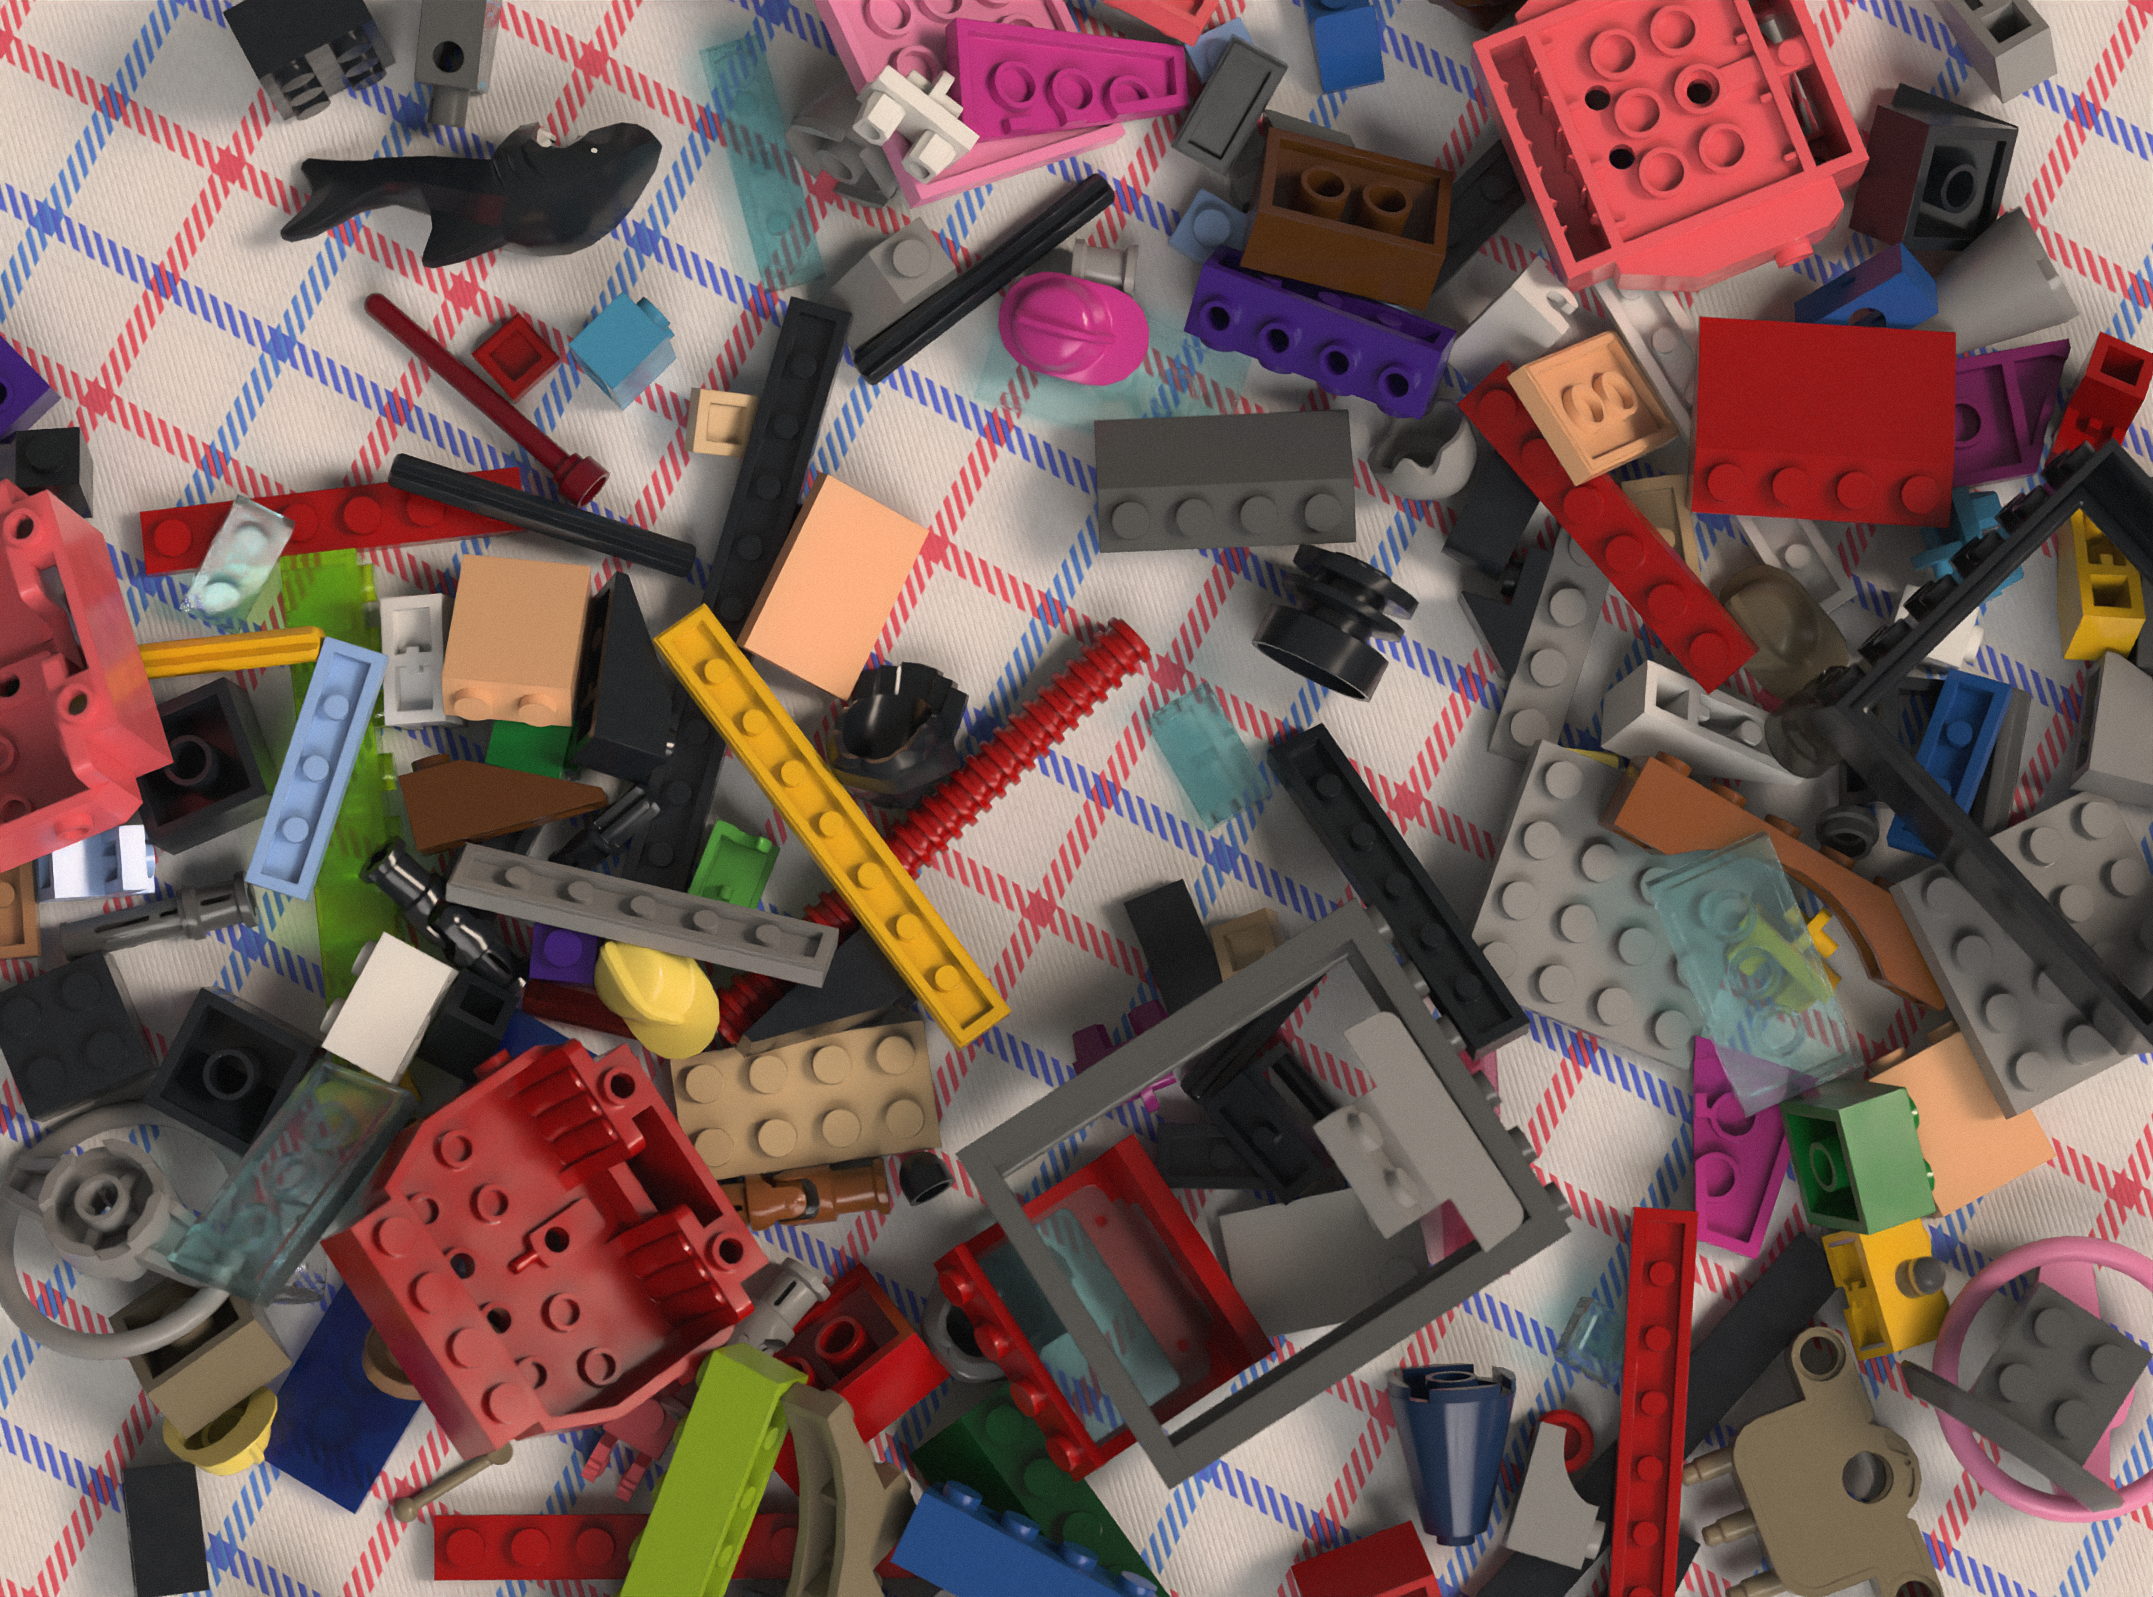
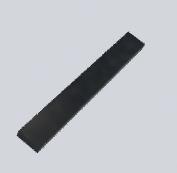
M1800 1231L1690 1354L1683 1462L1783 1351L1795 1334L1799 1333L1838 1289L1834 1283L1826 1252L1804 1232ZM1617 1437L1573 1485L1575 1491L1586 1503L1599 1507L1595 1520L1605 1522L1604 1534L1596 1559L1592 1560L1585 1557L1580 1570L1514 1551L1474 1597L1565 1596L1611 1543Z

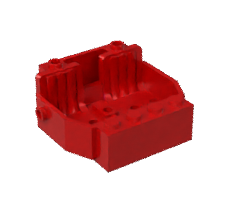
M576 1038L558 1045L533 1046L513 1057L510 1056L506 1048L494 1054L473 1069L478 1078L476 1081L395 1135L357 1200L363 1212L319 1242L463 1461L497 1451L512 1439L522 1441L585 1430L621 1419L675 1379L680 1386L696 1379L698 1370L705 1358L714 1349L728 1342L735 1325L754 1312V1306L740 1283L769 1263V1260L626 1043L593 1059L583 1044ZM548 1230L556 1232L560 1237L561 1247L558 1252H553L546 1246L545 1235ZM453 1256L462 1258L466 1263L467 1273L463 1279L458 1277L450 1265ZM490 1310L497 1312L503 1320V1327L500 1333H495L486 1319Z

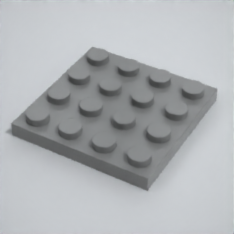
M1544 739L1535 740L1467 931L1522 1009L1678 1070L1688 1071L1694 1056V1035L1701 1036L1728 960L1724 952L1739 929L1737 923L1744 915L1762 862L1751 857L1719 850H1696L1674 855H1650L1597 824L1624 771Z
M2083 791L1990 837L1992 842L2141 1000L2153 988V876L2114 800ZM1941 862L1888 888L2006 1120L2135 1055H2120Z

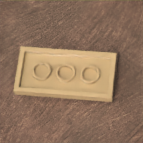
M923 1020L842 1031L745 1058L735 1047L702 1052L686 1059H670L678 1123L716 1181L741 1178L751 1174H768L798 1168L942 1148Z

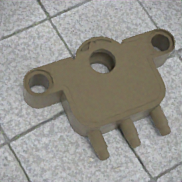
M1822 1326L1801 1329L1785 1347L1783 1354L1785 1367L1798 1400L1749 1418L1737 1426L1729 1438L1728 1446L1696 1457L1691 1463L1683 1465L1682 1484L1685 1486L1697 1482L1704 1483L1731 1473L1744 1506L1743 1510L1717 1519L1716 1523L1703 1527L1701 1533L1705 1544L1709 1547L1720 1543L1727 1544L1754 1533L1768 1568L1767 1571L1743 1579L1739 1584L1727 1588L1725 1591L1726 1597H1772L1785 1591L1805 1597H1822L1869 1580L1875 1597H1896L1897 1591L1903 1584L1914 1580L1923 1586L1927 1597H1944L1943 1588L1916 1520L1907 1516L1918 1500L1922 1481L1918 1457L1907 1440L1887 1427L1871 1424L1870 1421L1874 1416V1412L1848 1345L1843 1337L1833 1329ZM1812 1337H1818L1827 1342L1832 1352L1830 1366L1826 1371L1817 1375L1806 1370L1800 1358L1802 1346ZM1867 1452L1876 1457L1883 1466L1885 1480L1883 1488L1876 1497L1869 1501L1857 1502L1845 1490L1842 1474L1844 1466L1850 1458L1858 1453Z

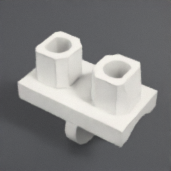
M887 65L873 81L865 84L856 97L862 105L852 126L853 130L871 144L878 146L883 145L890 138L894 130H897L913 143L901 161L904 170L922 184H927L944 168L947 170L972 149L980 137L957 119L963 111V107L946 95L955 80V77L946 70L941 71L930 82L914 69L906 77H903L891 66Z

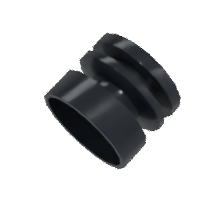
M1300 544L1293 558V563L1312 578L1286 572L1281 585L1303 604L1300 610L1290 606L1270 604L1251 644L1273 661L1320 686L1358 701L1370 702L1389 662L1367 643L1370 637L1399 643L1405 631L1384 614L1399 619L1411 620L1419 602L1410 593L1392 582L1388 575L1360 559L1345 553L1330 552L1313 545Z

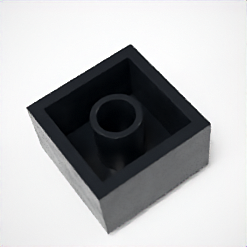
M222 677L157 705L174 763L136 778L143 800L138 811L150 843L172 855H176L265 817L279 776L247 691L229 679Z
M100 949L0 992V1047L27 1113L32 1120L40 1122L51 1120L157 1074L160 1068L115 957Z

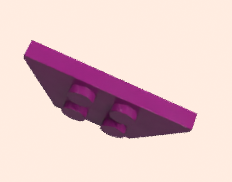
M2069 338L1956 359L1955 457L1952 489L1965 485L1968 489L2033 477L2037 473L2045 445L2048 423L2052 419L2058 397L2056 393L2062 371L2071 349Z

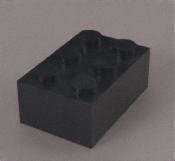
M244 0L223 11L253 71L284 121L293 116H296L297 120H305L319 114L331 104L329 99L331 96L350 86L354 91H359L376 84L386 76L385 68L396 63L363 0Z

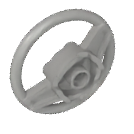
M143 1099L120 1101L97 1107L60 1125L35 1145L26 1156L20 1155L14 1165L15 1170L7 1182H4L0 1188V1304L11 1321L37 1343L58 1353L81 1359L113 1360L138 1356L157 1350L188 1334L212 1315L231 1294L248 1266L254 1251L259 1232L261 1205L258 1182L250 1159L143 1103ZM130 1125H160L186 1132L206 1144L216 1154L228 1173L232 1184L235 1208L230 1240L225 1239L183 1206L181 1198L151 1155L134 1143L105 1139L101 1140L105 1145L103 1147L89 1149L77 1157L73 1152L66 1154L63 1158L60 1157L88 1138L105 1131ZM106 1207L112 1208L108 1212L101 1215V1213L105 1210ZM22 1213L42 1223L49 1242L68 1264L83 1275L103 1279L117 1277L121 1281L131 1282L142 1277L147 1269L197 1288L199 1291L176 1311L156 1322L134 1330L120 1333L96 1334L63 1327L43 1315L30 1302L19 1283L15 1270L13 1250L15 1229L19 1215Z

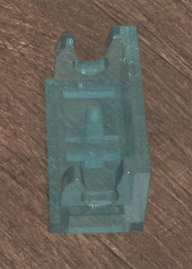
M1207 681L1152 713L1153 717L1145 721L1208 832L1270 797L1271 789Z

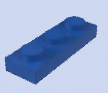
M1950 668L1916 760L1968 815L2013 693L2011 684ZM1895 814L1886 836L1888 847L1939 861Z

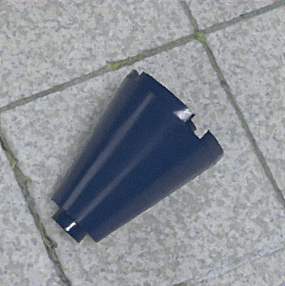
M1450 1363L1403 1369V1382L1392 1373L1387 1376V1394L1423 1531L1436 1536V1542L1439 1545L1450 1547L1471 1545L1475 1543V1535L1488 1530L1517 1389L1516 1376L1513 1371L1503 1367L1492 1366V1378L1478 1377L1474 1374V1364Z

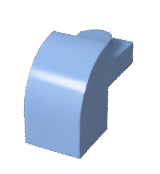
M144 825L117 826L35 859L38 903L120 898L155 893V853Z

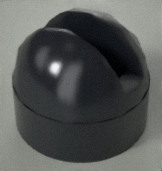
M926 1151L910 1154L902 1162L899 1171L901 1190L911 1206H917L930 1201L949 1189L955 1182L946 1163L937 1155Z

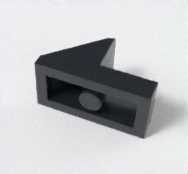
M1531 545L1523 561L1514 558L1510 560L1500 591L1501 595L1511 598L1509 605L1467 591H1461L1458 596V602L1497 676L1507 681L1513 679L1516 674L1554 556L1552 552Z

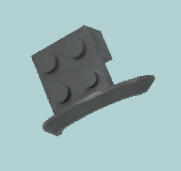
M2029 1283L1995 1339L2000 1341L1999 1345L1968 1393L1931 1371L1911 1361L1903 1360L1900 1366L1910 1394L1948 1414L2006 1450L2062 1488L2083 1507L2096 1513L2118 1509L2125 1502L2109 1486L2084 1469L2083 1465L2146 1368L2153 1354L2045 1283Z

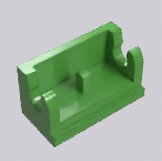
M717 819L687 894L757 909L781 848L775 846L773 842L766 838L750 835L732 824Z

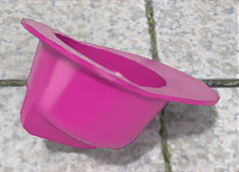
M1041 271L1024 277L1007 292L999 309L998 329L1005 349L1018 363L1046 375L1084 385L1106 386L1127 378L1140 366L1148 350L1149 327L1143 310L1130 295L1105 284L1063 273Z

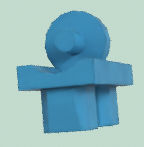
M1966 485L1952 489L1950 527L1920 528L1927 551L1910 558L1913 570L1919 571L1932 567L1936 581L1947 573L1951 574L1955 570L1948 562L1952 556L1975 536L1981 539L1983 537L1982 531L1999 526V523L1994 519L1995 515L2002 509L1997 492L1969 493ZM2020 565L1979 606L2002 595L2001 590L2021 580L2024 577L2022 566Z

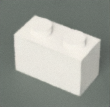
M383 932L378 943L369 939L360 951L351 970V974L359 978L347 1000L338 996L326 1013L320 1031L327 1034V1037L321 1047L398 1086L459 972Z

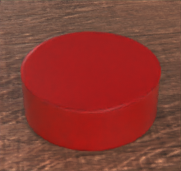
M1557 1409L1544 1413L1536 1420L1567 1429L1564 1439V1461L1567 1474L1581 1469L1588 1462L1594 1449V1435L1590 1425L1581 1415L1570 1410ZM1536 1421L1533 1423L1529 1432L1528 1447L1530 1446Z

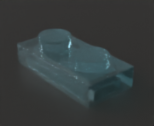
M237 494L181 600L180 609L231 634H238L291 537L295 521Z

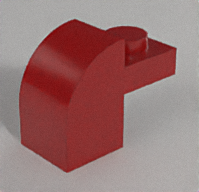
M2100 331L2077 374L2051 436L2053 441L2044 467L2065 449L2069 448L2072 451L2085 440L2093 446L2113 437L2122 446L2126 432L2146 397L2153 376V353Z

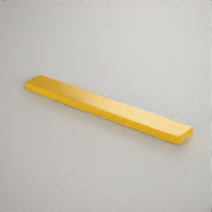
M705 603L653 638V647L956 1051L960 1052L1008 1017L1012 1012L708 606Z

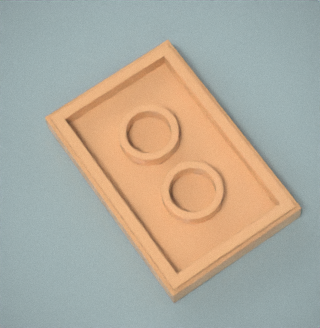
M1614 328L1523 365L1506 377L1575 486L1664 447L1681 435L1680 430Z
M818 473L737 639L736 645L834 698L847 702L929 530L828 474Z

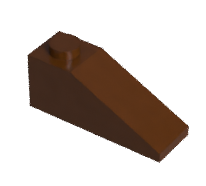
M438 754L416 760L411 763L413 772L398 776L416 848L424 857L463 847L465 842L475 844L598 811L610 806L608 795L602 787L462 759L450 762L449 754Z

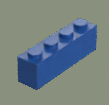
M951 1480L947 1481L946 1485L937 1481L923 1492L891 1558V1562L958 1597H1159L1155 1595L1157 1587L1149 1580L1128 1571H1122L1120 1576L1097 1565L1099 1557L1086 1547L1071 1541H1063L1062 1545H1059L1038 1534L1041 1527L1030 1518L1014 1511H1005L1004 1515H1001L980 1504L983 1497L977 1491L962 1483Z

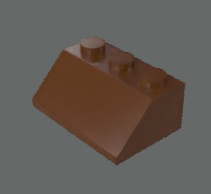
M1269 126L1245 221L1240 266L1323 286L1332 290H1340L1385 301L1393 305L1425 311L1446 255L1453 172Z

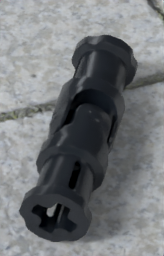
M398 835L390 837L377 847L362 865L358 877L366 885L376 884L398 905L397 914L430 944L440 947L445 958L458 970L466 968L468 971L516 995L530 979L531 959L527 956L519 958L496 936L497 928L487 918L476 919L473 916L474 910L472 907L449 902L446 899L440 904L435 905L443 895L446 897L447 881L436 871L428 873L405 851L406 842Z

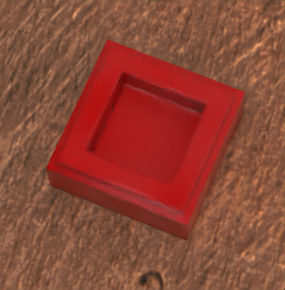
M519 312L471 353L479 365L515 404L562 363L561 358Z

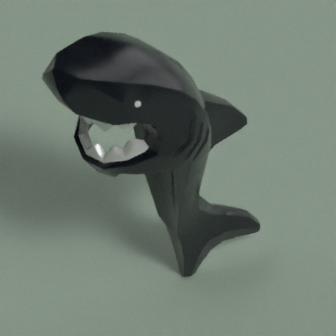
M539 122L521 125L497 147L491 159L442 156L381 157L369 160L307 158L301 165V171L312 191L310 200L280 230V235L283 240L288 242L314 238L362 212L397 205L431 216L432 230L422 257L424 267L434 269L460 263L498 248L516 254L536 257L569 255L595 244L614 230L633 209L656 171L662 144L650 130L638 124L620 122L591 130L586 135H579L575 140L567 141L566 148H559L555 144L556 136L541 128Z

